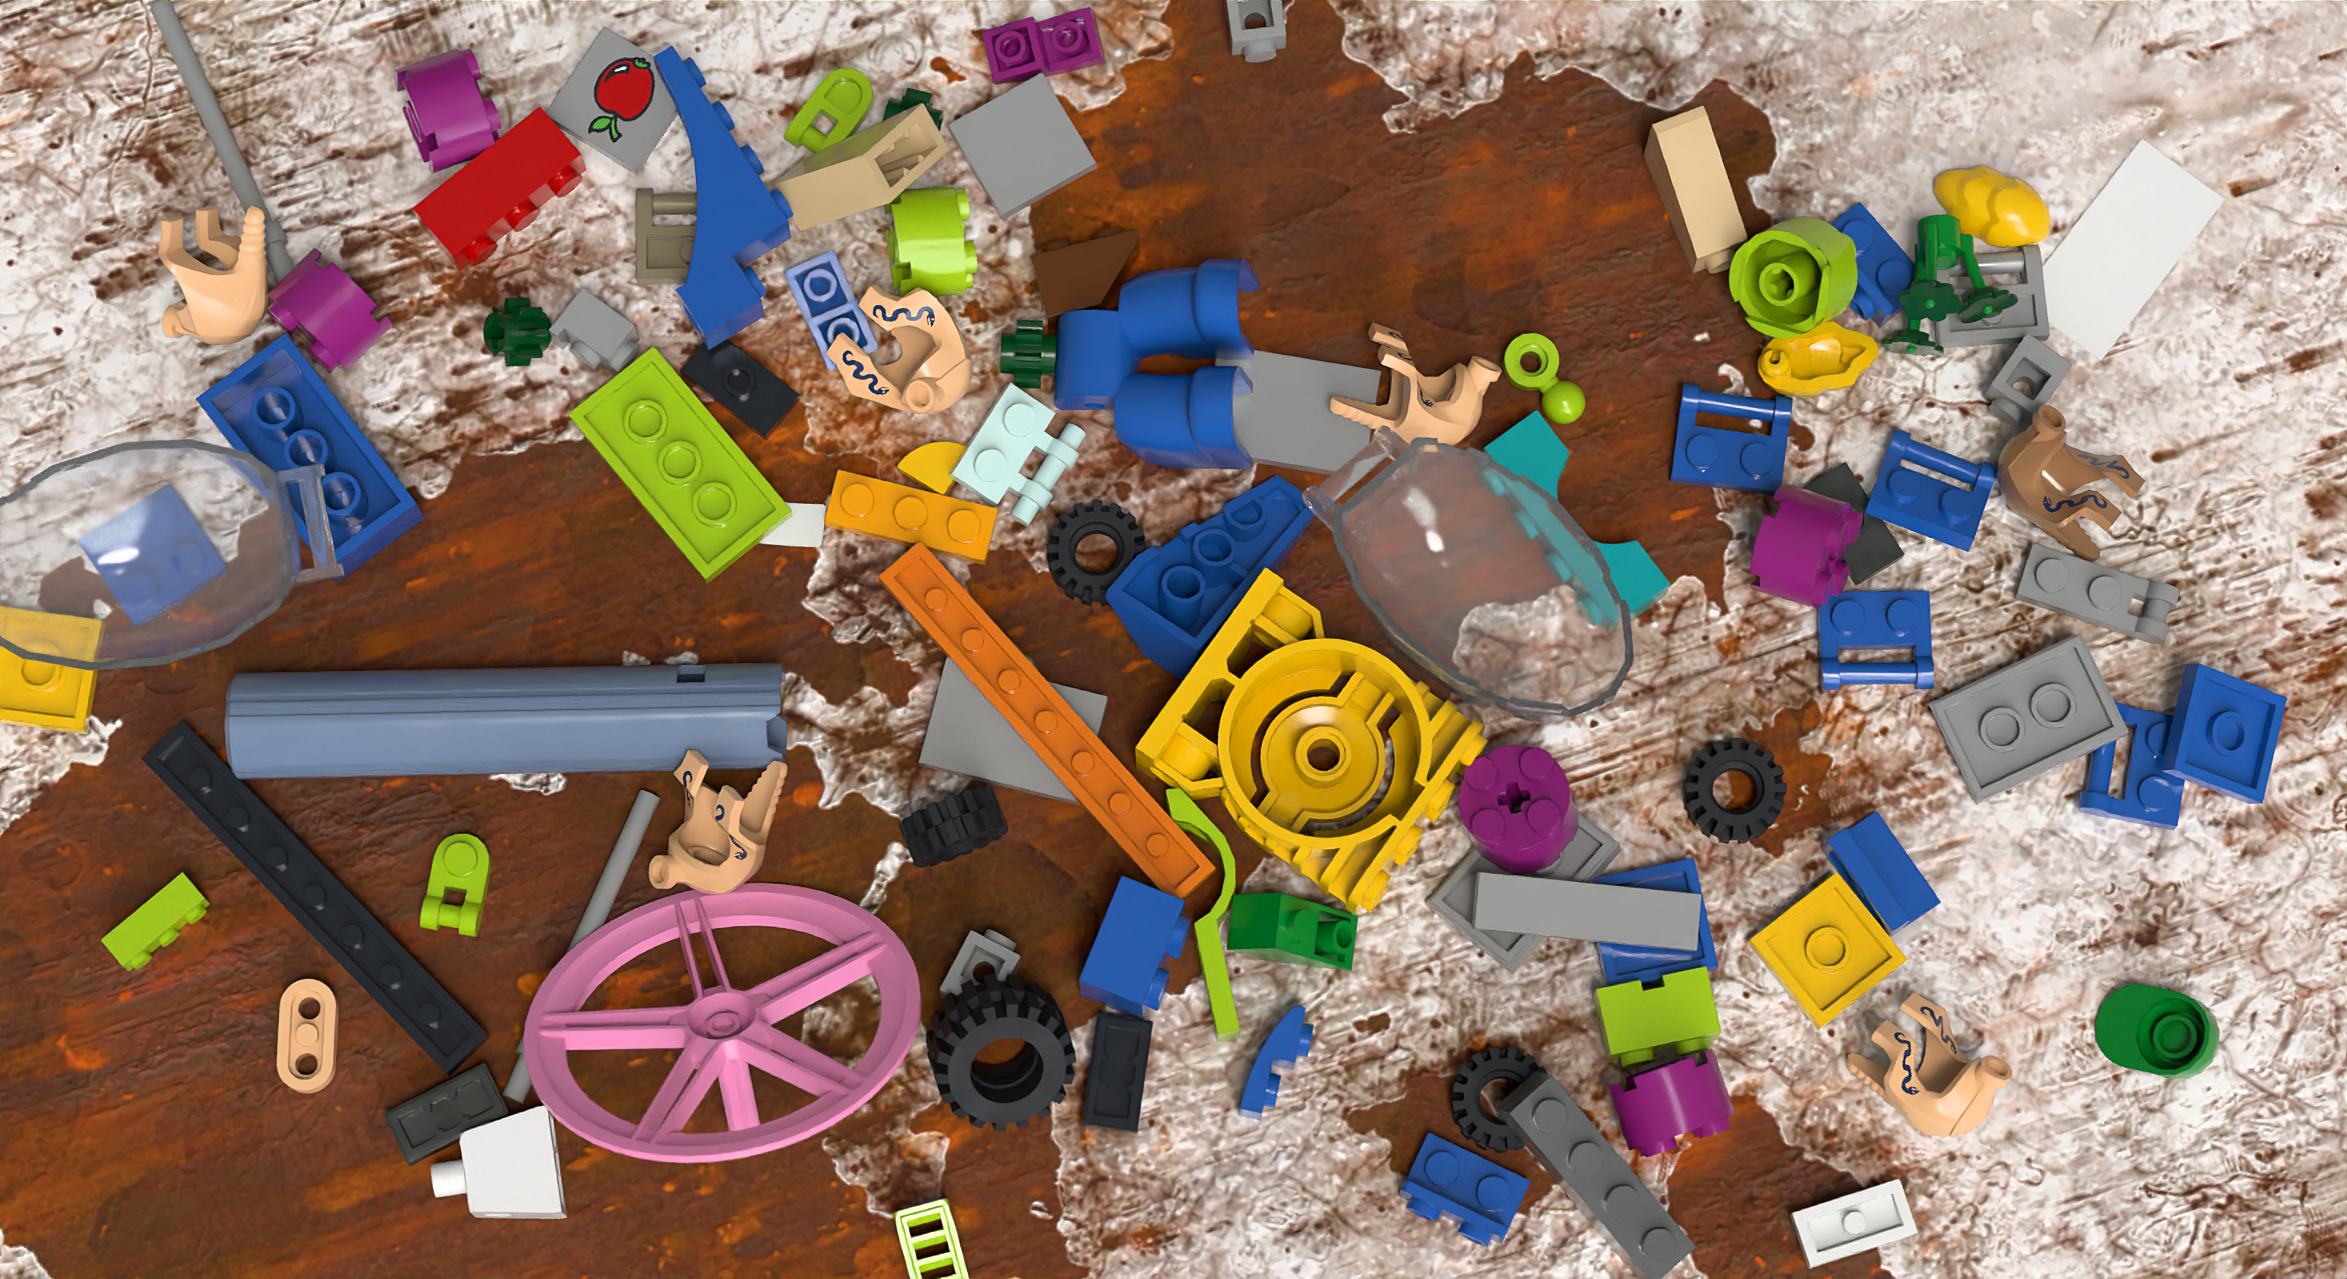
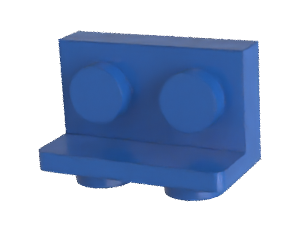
M1858 202L1831 225L1840 233L1848 235L1854 241L1856 247L1855 259L1858 279L1856 291L1849 306L1861 319L1867 321L1871 318L1878 328H1881L1903 310L1904 305L1898 301L1899 293L1903 290H1910V285L1914 278L1915 263L1862 203Z
M1428 1132L1399 1196L1409 1200L1406 1205L1408 1211L1435 1223L1439 1215L1460 1225L1457 1231L1459 1235L1476 1244L1488 1247L1491 1240L1502 1244L1531 1181Z

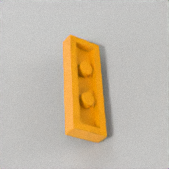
M838 470L824 523L825 527L911 548L921 541L931 553L985 565L999 512L998 508Z

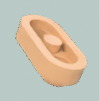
M303 979L291 984L283 993L279 1008L278 1074L291 1089L306 1094L318 1092L331 1082L336 1071L338 1000L327 985L314 979ZM308 1001H318L321 1007L318 1016L314 1019H304L301 1013L303 1005ZM307 1056L316 1057L318 1066L315 1072L310 1075L300 1074V1061Z

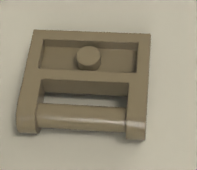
M636 188V281L638 285L686 283L696 235V225L654 226L655 215L697 214V193H654L653 188Z

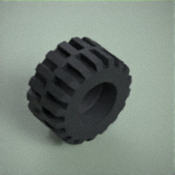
M996 974L983 975L984 983L974 986L971 979L961 984L963 991L961 994L956 996L950 992L942 999L944 1011L934 1010L930 1019L933 1030H928L926 1033V1044L929 1051L927 1055L939 1093L944 1103L950 1104L952 1113L960 1119L968 1115L971 1125L981 1129L986 1122L992 1123L994 1131H1006L1007 1123L1016 1122L1019 1129L1030 1125L1028 1118L1035 1114L1040 1119L1050 1114L1051 1111L1048 1104L1052 1101L1058 1104L1062 1102L1067 1095L1063 1084L1073 1083L1075 1072L1072 1064L1076 1063V1053L1063 1014L1059 1010L1056 1000L1049 992L1043 994L1041 985L1029 980L1023 986L1019 975L1007 974L1005 981H998ZM1013 1037L1029 1042L1022 1054L1007 1064L991 1067L973 1062L976 1054L985 1045L994 1040Z

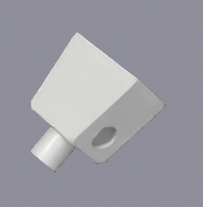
M539 1106L462 1132L460 1134L462 1159L431 1164V1177L435 1197L467 1193L469 1210L475 1217L567 1218L554 1116L545 1106Z

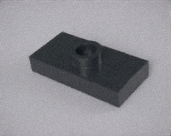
M728 339L708 350L703 342L680 369V373L684 378L765 441L800 401V395Z
M1097 1014L1081 1123L1082 1127L1131 1134L1138 1133L1153 1021Z

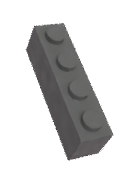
M1535 1071L1494 1108L1637 1279H1662L1696 1248L1552 1075Z

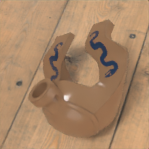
M2042 405L2032 415L2033 423L2028 428L2015 434L2000 453L1996 478L1999 481L2001 494L2007 505L2014 512L2036 524L2052 538L2058 539L2061 544L2066 545L2068 550H2072L2081 559L2094 562L2100 558V551L2097 545L2091 542V537L2085 533V530L2080 528L2079 522L2074 519L2078 516H2083L2094 521L2103 530L2107 531L2122 512L2098 491L2087 490L2070 497L2068 496L2085 484L2109 478L2132 499L2146 480L2131 467L2122 455H2096L2066 445L2065 418L2056 408L2050 405Z

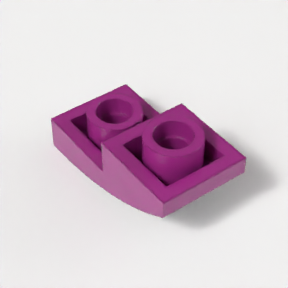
M1090 7L1039 22L1032 16L982 31L993 82L996 85L1027 81L1040 73H1043L1045 77H1050L1106 63L1095 12Z

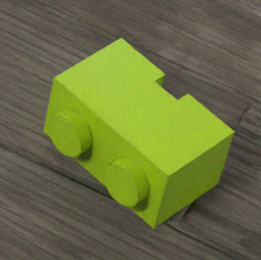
M1707 967L1662 975V981L1658 982L1659 988L1645 991L1642 989L1640 980L1596 989L1592 998L1607 1062L1621 1060L1622 1068H1630L1654 1062L1655 1052L1676 1048L1677 1056L1682 1057L1698 1054L1700 1051L1710 1049L1709 1041L1718 1038L1721 1028Z

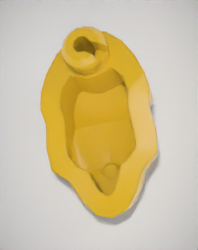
M1979 165L1970 169L1946 170L1936 178L1933 193L1944 210L1949 215L1960 220L1961 232L1964 234H1971L1973 237L1980 238L1988 245L2006 248L2041 242L2050 232L2049 223L2051 217L2048 206L2038 192L2019 177H2008L1993 168Z
M1834 321L1825 322L1806 333L1792 338L1774 337L1763 349L1758 359V373L1766 385L1777 393L1800 398L1816 397L1824 391L1851 388L1857 378L1874 363L1878 357L1879 346L1872 337L1864 333L1845 329Z

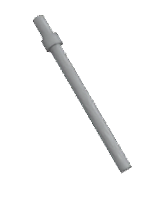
M158 1L150 7V10L245 214L251 205L261 209L264 213V232L266 234L264 238L266 242L265 257L277 283H279L294 268L285 248L288 243L287 237L280 222L272 220L171 1Z
M644 790L639 791L566 954L587 936L604 925L658 806L660 798ZM524 1034L515 1051L520 1056L502 1096L520 1104H523L531 1086L524 1059Z

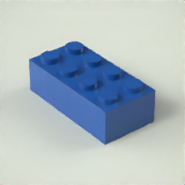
M286 333L196 398L206 415L335 584L425 519L416 502Z

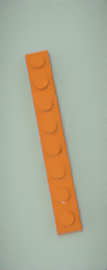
M921 541L917 542L878 576L881 584L1157 890L1184 900L1216 872L1215 866Z

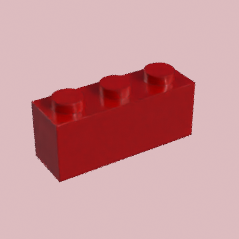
M540 106L494 142L495 145L484 150L412 208L419 224L459 271L470 263L472 266H477L487 260L498 247L497 241L512 229L515 232H519L528 227L539 216L540 210L538 208L555 195L557 198H561L573 191L583 178L581 174L587 170L581 153Z

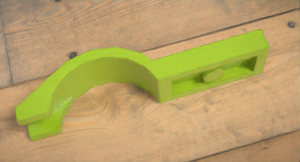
M1180 787L1166 790V804L1169 817L1182 831L1190 832L1209 844L1221 862L1224 876L1222 894L1210 913L1194 923V935L1217 1043L1237 1039L1240 1037V1028L1218 926L1226 919L1233 901V895H1235V859L1225 836Z

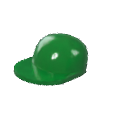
M2132 984L2116 990L2102 1004L2095 1024L2097 1043L2102 1053L2111 1062L2127 1069L2169 1079H2188L2202 1073L2213 1062L2219 1048L2220 1030L2217 1020L2205 1004L2180 992L2148 985Z

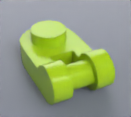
M839 68L831 71L821 81L790 123L784 134V139L796 148H800L803 145L813 153H816L854 135L866 120L873 107L874 94L869 79L862 72L853 68ZM822 115L836 124L828 136L814 128Z
M454 834L447 837L438 846L433 858L427 894L422 905L420 916L421 928L438 930L441 925L459 928L458 932L461 935L477 937L491 874V856L486 846L477 837L469 834ZM447 891L465 892L466 897L463 906L445 904Z

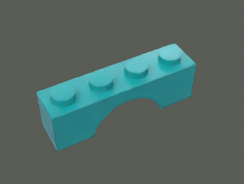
M1536 410L1484 447L1481 458L1484 467L1480 469V472L1489 487L1498 496L1505 492L1517 507L1513 515L1526 535L1531 539L1539 536L1551 553L1546 558L1557 576L1565 583L1571 579L1584 595L1580 599V603L1589 618L1597 626L1605 623L1614 634L1665 597L1670 583L1637 540L1621 544H1604L1583 536L1568 523L1558 502L1557 482L1567 466L1570 452Z

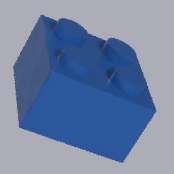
M1121 876L1079 979L1081 997L1136 1019L1144 1020L1148 1008L1158 1011L1170 983L1168 979L1170 971L1164 969L1169 956L1179 960L1191 928H1189L1191 919L1185 917V900Z

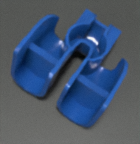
M1206 259L1199 267L1167 268L1141 273L1125 282L1121 287L1118 311L1077 310L1060 315L1058 317L1054 406L1060 410H1114V423L1118 440L1127 450L1148 463L1167 468L1181 469L1252 468V458L1237 439L1233 419V394H1249L1253 392V383L1242 367L1203 366L1198 368L1194 374L1189 375L1140 374L1141 360L1155 355L1180 354L1183 359L1240 360L1254 358V347L1242 332L1238 313V292L1260 290V280L1246 259Z

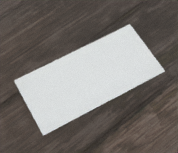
M2141 139L2042 266L2048 323L2101 361L2221 206L2225 198L2144 139Z

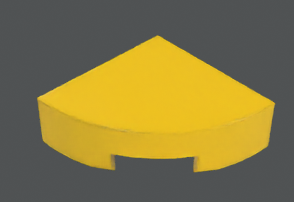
M934 442L923 445L906 455L898 464L897 471L932 493L946 496L955 483V480L950 478L948 474L966 446L954 442Z

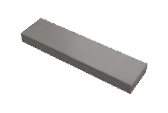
M1478 872L1476 874L1472 930L1694 952L1697 951L1701 894Z

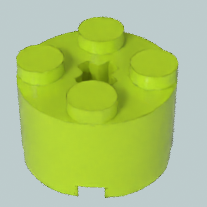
M953 185L908 189L900 193L890 203L884 204V213L893 214L894 224L890 225L889 229L886 230V241L894 289L899 288L898 297L905 296L917 287L928 291L934 297L965 294L966 289L973 288L972 273H977V257L974 241H964L965 221L969 220V203L965 188L954 189Z
M1807 216L1789 218L1759 232L1744 243L1733 257L1729 273V286L1734 302H1740L1748 315L1745 319L1753 328L1775 338H1792L1824 324L1846 310L1856 291L1858 270L1854 241L1848 235L1840 233L1829 223Z

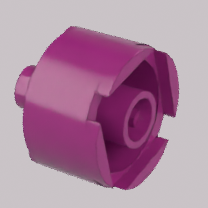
M456 48L393 71L397 92L406 90L410 100L405 101L406 106L402 107L419 154L424 163L429 161V171L432 174L472 160L488 147L495 145L494 142L499 139L497 129L502 128L500 118L491 97L482 100L477 80L481 79V73L470 48L459 51Z
M313 248L267 294L272 304L267 308L268 311L266 313L287 334L291 335L296 329L300 331L311 342L306 352L326 372L330 374L336 367L347 372L393 324L387 316L378 323L371 316L374 312L373 310L377 307L372 299L333 262L325 269L316 262L321 258L322 253Z
M1785 483L1779 487L1772 500L1782 502L1776 516L1764 515L1756 538L1750 574L1760 578L1751 583V587L1756 591L1818 609L1822 605L1825 606L1831 594L1840 596L1845 588L1850 567L1848 564L1843 563V557L1848 543L1854 544L1859 535L1863 513L1852 510L1849 502Z
M1511 745L1494 749L1482 757L1475 758L1470 766L1467 765L1459 789L1458 808L1464 826L1478 853L1483 858L1497 865L1498 868L1516 874L1540 871L1556 862L1560 858V853L1566 848L1570 840L1571 842L1573 841L1577 833L1579 812L1566 775L1552 756L1540 747ZM1521 806V812L1513 813L1516 807Z
M1713 1048L1699 1052L1702 1063L1696 1064L1694 1056L1687 1059L1682 1057L1625 1077L1629 1088L1623 1091L1619 1082L1606 1085L1628 1150L1638 1148L1641 1157H1650L1678 1147L1674 1136L1691 1131L1694 1138L1699 1137L1700 1139L1731 1128L1728 1116L1736 1112Z

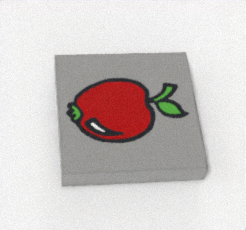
M605 26L545 112L559 128L635 175L639 173L678 115L675 104L657 74L654 57Z

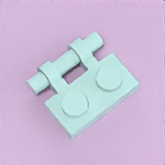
M1012 383L1005 385L948 476L992 506L999 503L1006 490L1010 491L1020 498L1010 516L1019 523L1029 526L1038 510L1045 511L1052 500L1053 495L1050 491L1064 469L1071 470L1079 457L1076 450L1085 438L1086 433L1076 425L1068 423L1059 438H1053L1044 431L1056 413ZM1034 449L1046 458L1033 479L1029 480L1018 472Z

